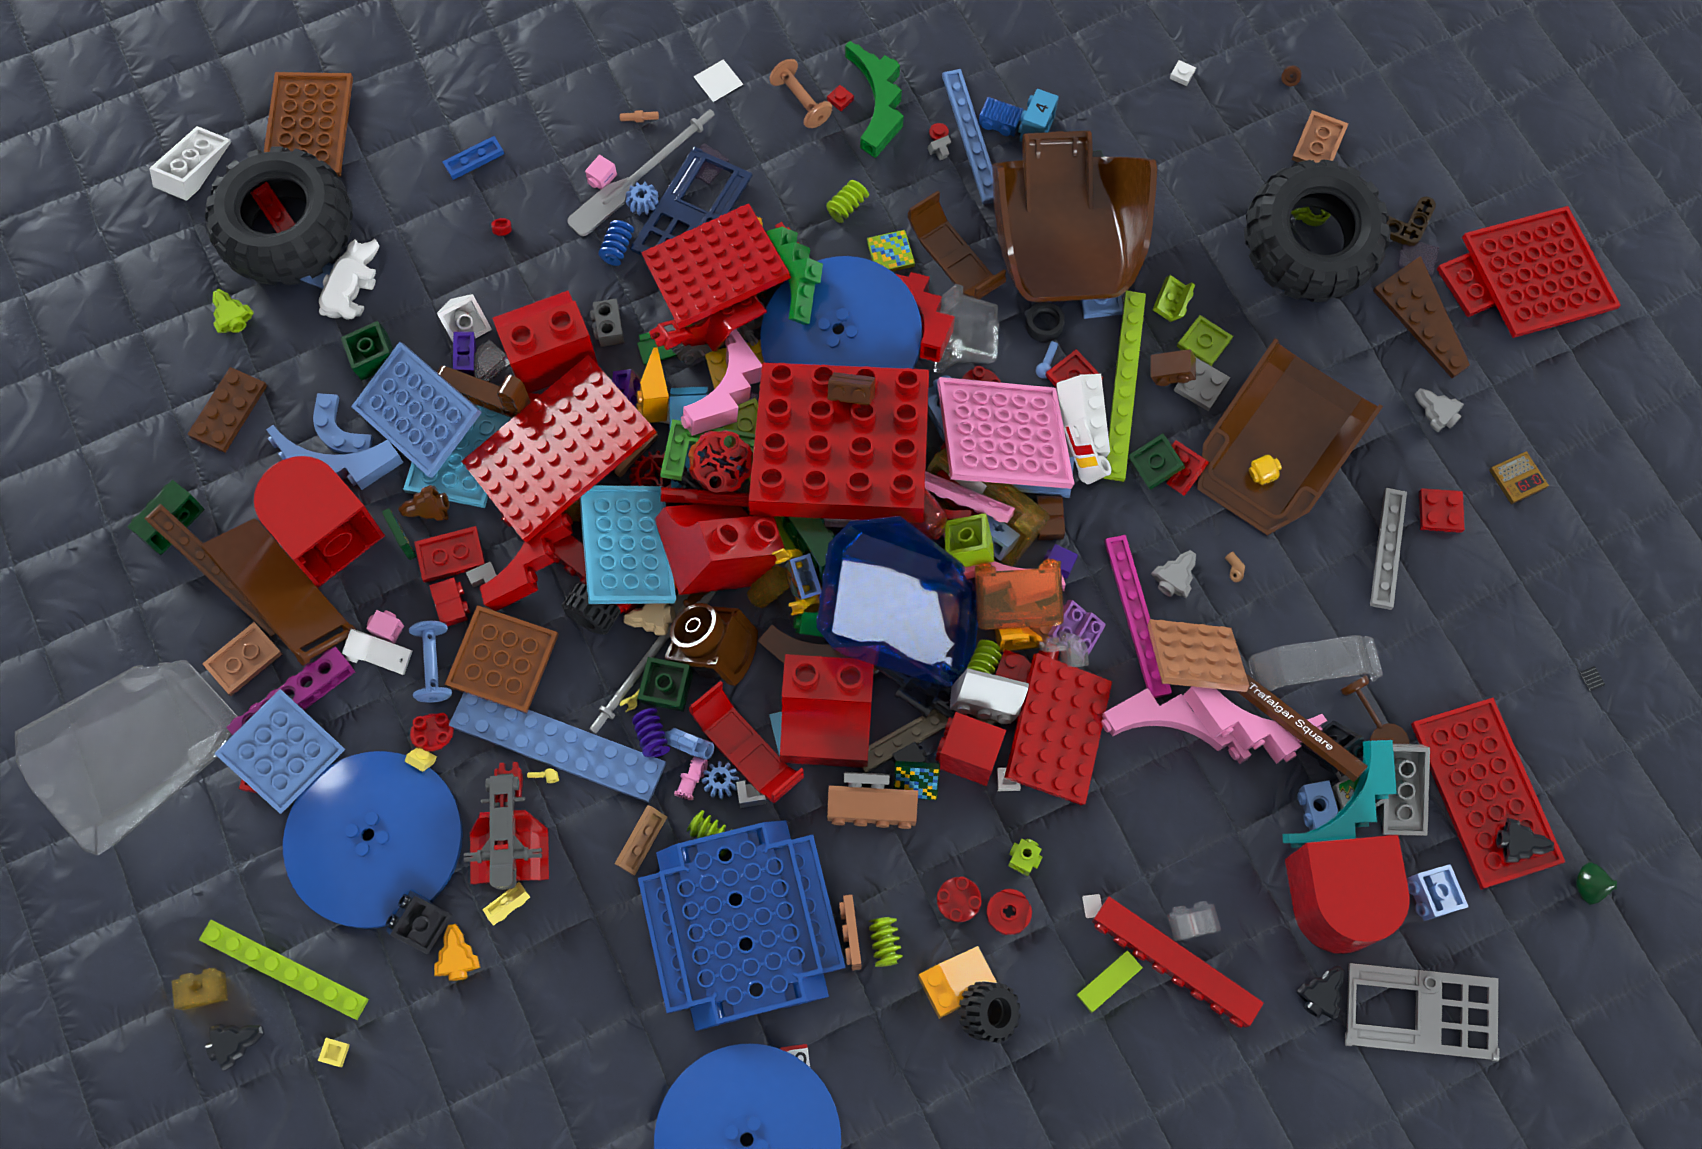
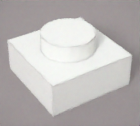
M1178 60L1170 75V79L1187 86L1196 67Z
M997 768L998 791H1020V783L1004 778L1007 768Z

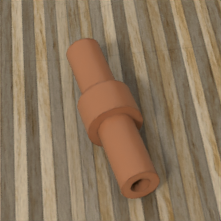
M643 110L635 111V113L620 114V121H635L637 123L644 122V120L659 119L658 111L643 112Z

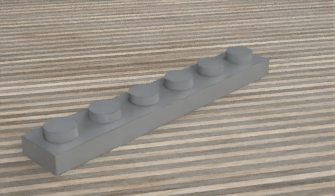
M1390 488L1384 490L1370 606L1388 610H1392L1394 607L1407 496L1405 491Z

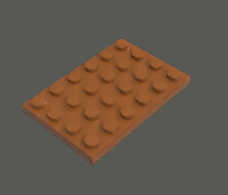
M275 72L264 152H270L271 147L278 146L288 148L290 151L296 148L314 155L319 161L326 162L335 170L338 177H341L353 83L352 74Z

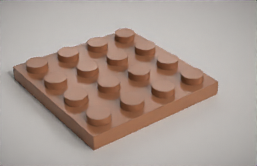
M1149 619L1147 627L1163 684L1247 692L1249 682L1231 628Z

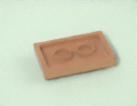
M1312 110L1291 160L1296 162L1314 160L1315 163H1319L1323 159L1333 161L1348 123Z
M253 622L206 660L203 665L223 689L232 696L280 657L282 653L260 627Z
M845 895L843 896V902L839 903L841 920H846V925H842L844 942L849 944V948H845L846 963L851 965L852 970L861 969V957L853 896Z

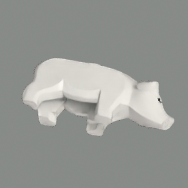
M375 238L366 243H358L355 239L350 242L347 251L335 262L330 275L327 274L324 277V288L319 297L320 315H326L330 318L343 317L346 320L362 315L364 306H358V304L352 301L358 295L360 288L372 290L376 283V280L373 279L376 270L366 266L374 258L380 247Z

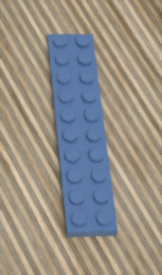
M463 693L449 723V726L458 731L650 803L666 765V761L655 757H645L640 751L534 711L528 710L526 714L467 693Z

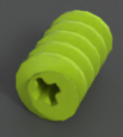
M850 180L832 198V201L827 203V210L836 222L843 223V218L847 219L849 217L848 212L852 214L854 212L853 207L858 208L859 203H863L864 198L869 197V192L861 183Z
M980 640L968 664V669L994 674V667L998 666V661L1002 657L999 652V645L990 640Z
M702 810L693 818L687 828V832L690 831V836H697L698 839L725 832L726 825L724 824L717 828L719 821L716 820L711 824L712 816L709 815L704 819V811ZM722 850L719 855L723 857L729 850Z
M883 917L868 921L874 923L869 927V930L876 932L871 935V940L877 941L872 944V949L879 950L873 956L876 959H881L875 963V967L898 964L897 960L902 958L901 954H895V951L900 949L901 946L894 945V942L900 938L899 936L892 935V933L898 930V927L891 926L892 923L897 921L896 918Z

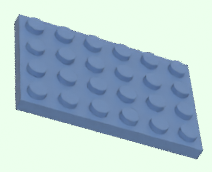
M401 342L397 344L351 406L431 478L438 472L482 413L481 410Z

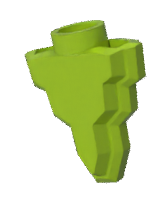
M221 289L213 292V303L216 307L213 313L216 320L213 324L217 332L226 333L231 331L237 333L242 331L246 327V322L252 318L254 312L248 305H243L239 300L231 299L229 294Z

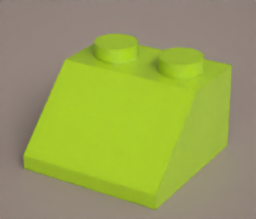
M986 513L945 521V556L953 570L994 562L993 540Z

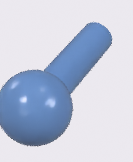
M1050 342L1043 363L1036 367L1038 377L1047 378L1046 372L1051 369L1050 365L1058 343Z

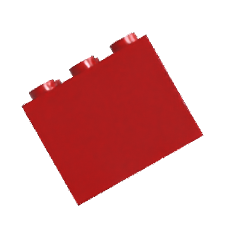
M955 712L954 718L949 717L944 737L941 738L935 760L939 761L941 770L987 786L1006 730Z

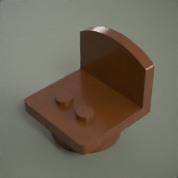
M695 603L684 608L673 620L670 628L672 641L665 654V659L690 666L713 668L728 685L736 686L744 678L752 663L757 646L758 630L740 609L712 607L706 603Z

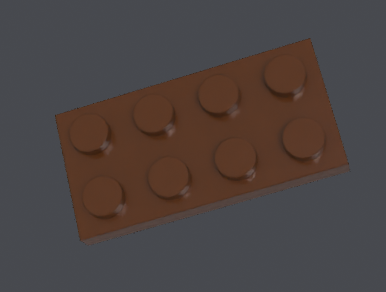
M230 367L187 435L194 440L226 453L266 389L267 384Z

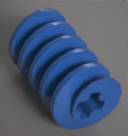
M612 221L598 252L600 258L610 265H621L620 260L624 258L623 253L627 250L625 246L629 245L628 240L632 238L631 233L634 232V227L624 221Z

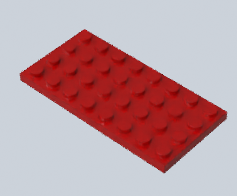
M1494 698L1421 719L1411 724L1419 744L1430 747V771L1480 889L1565 863L1562 852ZM1507 818L1519 820L1521 825L1530 827L1534 834L1543 835L1553 841L1554 851L1543 855L1533 854L1529 859H1520L1517 863L1505 862L1503 857V849L1498 848L1496 845L1497 833L1499 830H1504Z

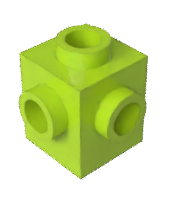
M1021 839L1019 844L1014 843L1009 853L1013 857L1008 866L1028 876L1033 867L1038 868L1043 858L1039 855L1042 849L1038 847V843L1031 839Z

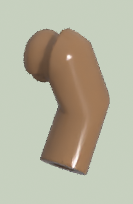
M1231 552L1225 557L1232 566L1230 578L1233 582H1239L1244 577L1245 565L1234 552Z

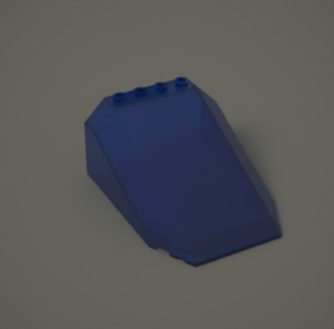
M901 516L850 521L828 543L816 628L831 647L843 655L943 687L952 686L968 668V664L974 654L980 608V597L975 591L972 581L966 579L964 565Z

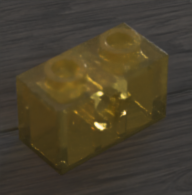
M209 968L203 970V974L194 976V973L180 975V979L172 980L174 1008L186 1010L227 1001L225 973L218 971L217 968Z

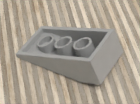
M1393 744L1397 794H1389V799H1384L1385 802L1380 805L1382 834L1427 836L1430 747L1422 744Z

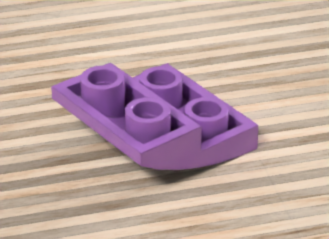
M1068 600L1048 636L1080 658L1087 659L1106 624L1092 612H1086L1076 602Z

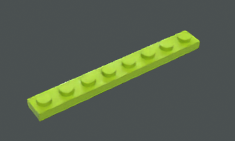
M213 920L209 921L199 938L203 943L355 1020H358L369 1000Z

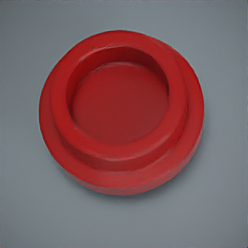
M942 123L933 124L929 130V135L934 141L948 136L949 133L947 126Z

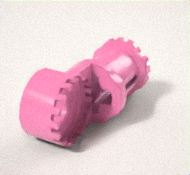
M694 757L691 760L693 763H690L691 766L689 767L688 774L681 773L680 775L682 779L678 790L674 793L675 796L682 799L684 797L685 800H693L696 783H699L700 778L705 776L703 772L707 770V760L699 757Z

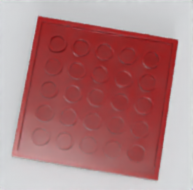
M749 204L641 252L679 329L791 278L788 269Z
M1568 206L1467 232L1462 236L1512 338L1613 311L1621 306Z

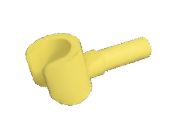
M639 690L632 697L623 699L620 702V706L628 704V709L625 712L637 707Z
M547 769L545 772L527 773L528 778L546 777L547 783L559 781L558 772L554 769Z

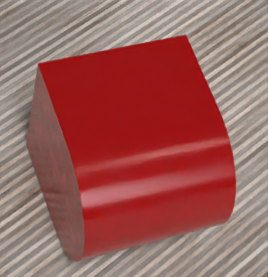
M308 456L284 459L270 467L263 474L255 489L254 507L259 520L317 588L385 536L362 502L336 472L319 459Z
M1398 835L1310 842L1304 844L1285 859L1296 922L1305 937L1322 950L1337 954L1359 951L1393 934L1402 925L1407 916L1410 896Z

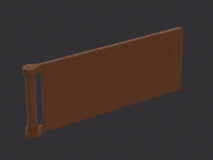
M251 519L202 543L201 548L288 646L301 665H306L310 662V659L346 640L350 629L356 630L353 625L344 619L257 519ZM340 627L344 630L306 652L301 650Z

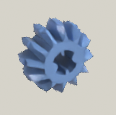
M636 182V186L630 185L629 191L626 192V205L630 207L632 213L637 211L639 216L642 212L648 215V211H654L655 206L659 203L658 192L652 184L647 186L646 182L642 185Z
M718 761L717 768L710 764L711 772L708 770L703 772L706 778L702 779V784H707L704 787L705 792L711 791L710 796L712 798L719 793V799H723V793L725 792L727 796H732L730 789L737 790V785L734 783L739 782V777L734 776L737 770L735 768L730 770V763H727L724 768L721 761ZM718 777L724 779L723 784L717 782Z

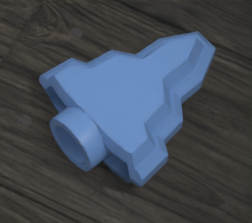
M676 728L665 732L664 737L668 740L667 744L705 760H708L713 754V742Z

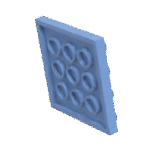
M279 689L214 754L281 814L345 748L288 695Z

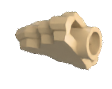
M669 603L645 604L642 608L633 609L625 614L624 623L634 628L643 627L646 632H654L655 635H667L669 623H672L676 617L675 609L672 605L669 606Z

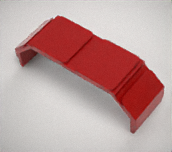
M721 681L689 707V712L707 738L713 742L760 795H765L771 802H777L804 778V770L802 768L796 771L786 763L780 762V757L736 711L724 693Z

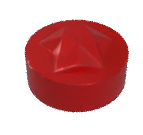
M498 218L491 223L492 232L495 235L503 236L512 231L511 222L506 218Z

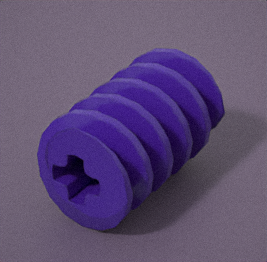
M656 708L645 709L637 713L632 719V723L635 726L634 729L638 733L637 738L640 741L639 745L642 748V754L645 757H659L670 751V747L665 746L668 743V740L663 738L665 732L659 731L663 728V725L657 723L660 721V717L655 715L658 712Z

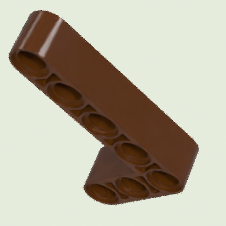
M440 366L437 371L440 376L471 403L507 417L513 418L531 403L523 382L514 376L507 375L500 387L446 366Z

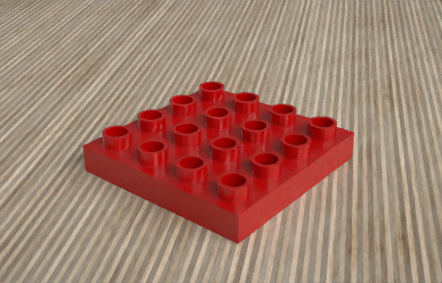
M762 363L749 492L750 515L923 523L929 370ZM833 373L875 377V397L871 404L862 405L840 402L839 400H828V382Z

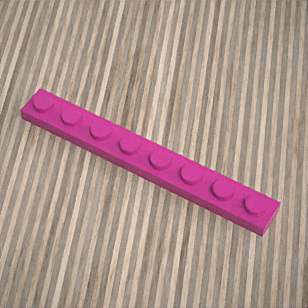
M1126 535L1107 538L1104 543L1146 688L1149 689L1154 698L1171 695L1170 684H1163L1147 627L1150 616Z

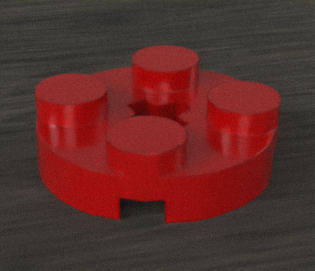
M1004 889L991 897L987 905L986 914L989 925L1003 935H1014L1021 933L1028 926L1032 917V908L1023 893L1014 889ZM1011 906L1015 916L1011 915L1010 918H1007L1006 914L1003 913V909Z

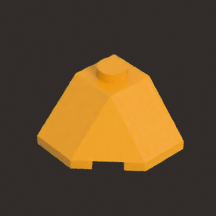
M1003 618L996 622L994 629L996 641L1000 647L999 652H1004L1005 649L1015 651L1041 647L1042 637L1019 620Z

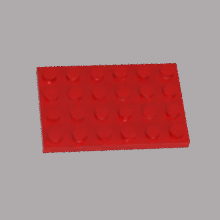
M1036 653L1033 655L1027 680L1029 687L1019 714L1004 778L1070 802L1085 805L1103 727L1101 723L1104 720L1102 715L1106 712L1112 681Z

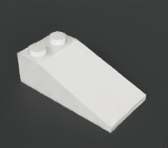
M198 126L195 127L149 168L153 187L187 201L200 189L230 145V139Z

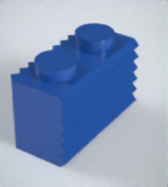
M987 97L979 115L978 124L986 130L993 129L999 131L1004 136H1015L1021 122L1020 118L1023 108Z

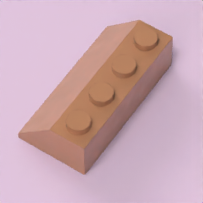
M829 786L827 818L834 825H845V822H854L855 826H867V823L876 824V827L887 828L890 824L898 825V828L910 829L911 826H916L918 790Z

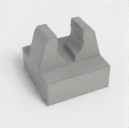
M949 136L931 142L927 148L930 155L936 153L940 161L947 158L949 155L947 148L951 143Z

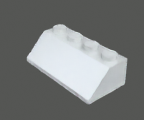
M1101 374L1079 375L1058 382L1056 386L1063 427L1082 417L1085 418L1098 456L1106 458L1110 453ZM1066 438L1069 457H1073L1069 443Z

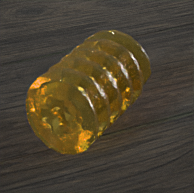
M775 565L763 574L761 578H758L756 582L752 583L747 595L753 605L764 608L773 602L774 599L778 598L779 595L783 594L784 591L788 590L790 584L785 569Z

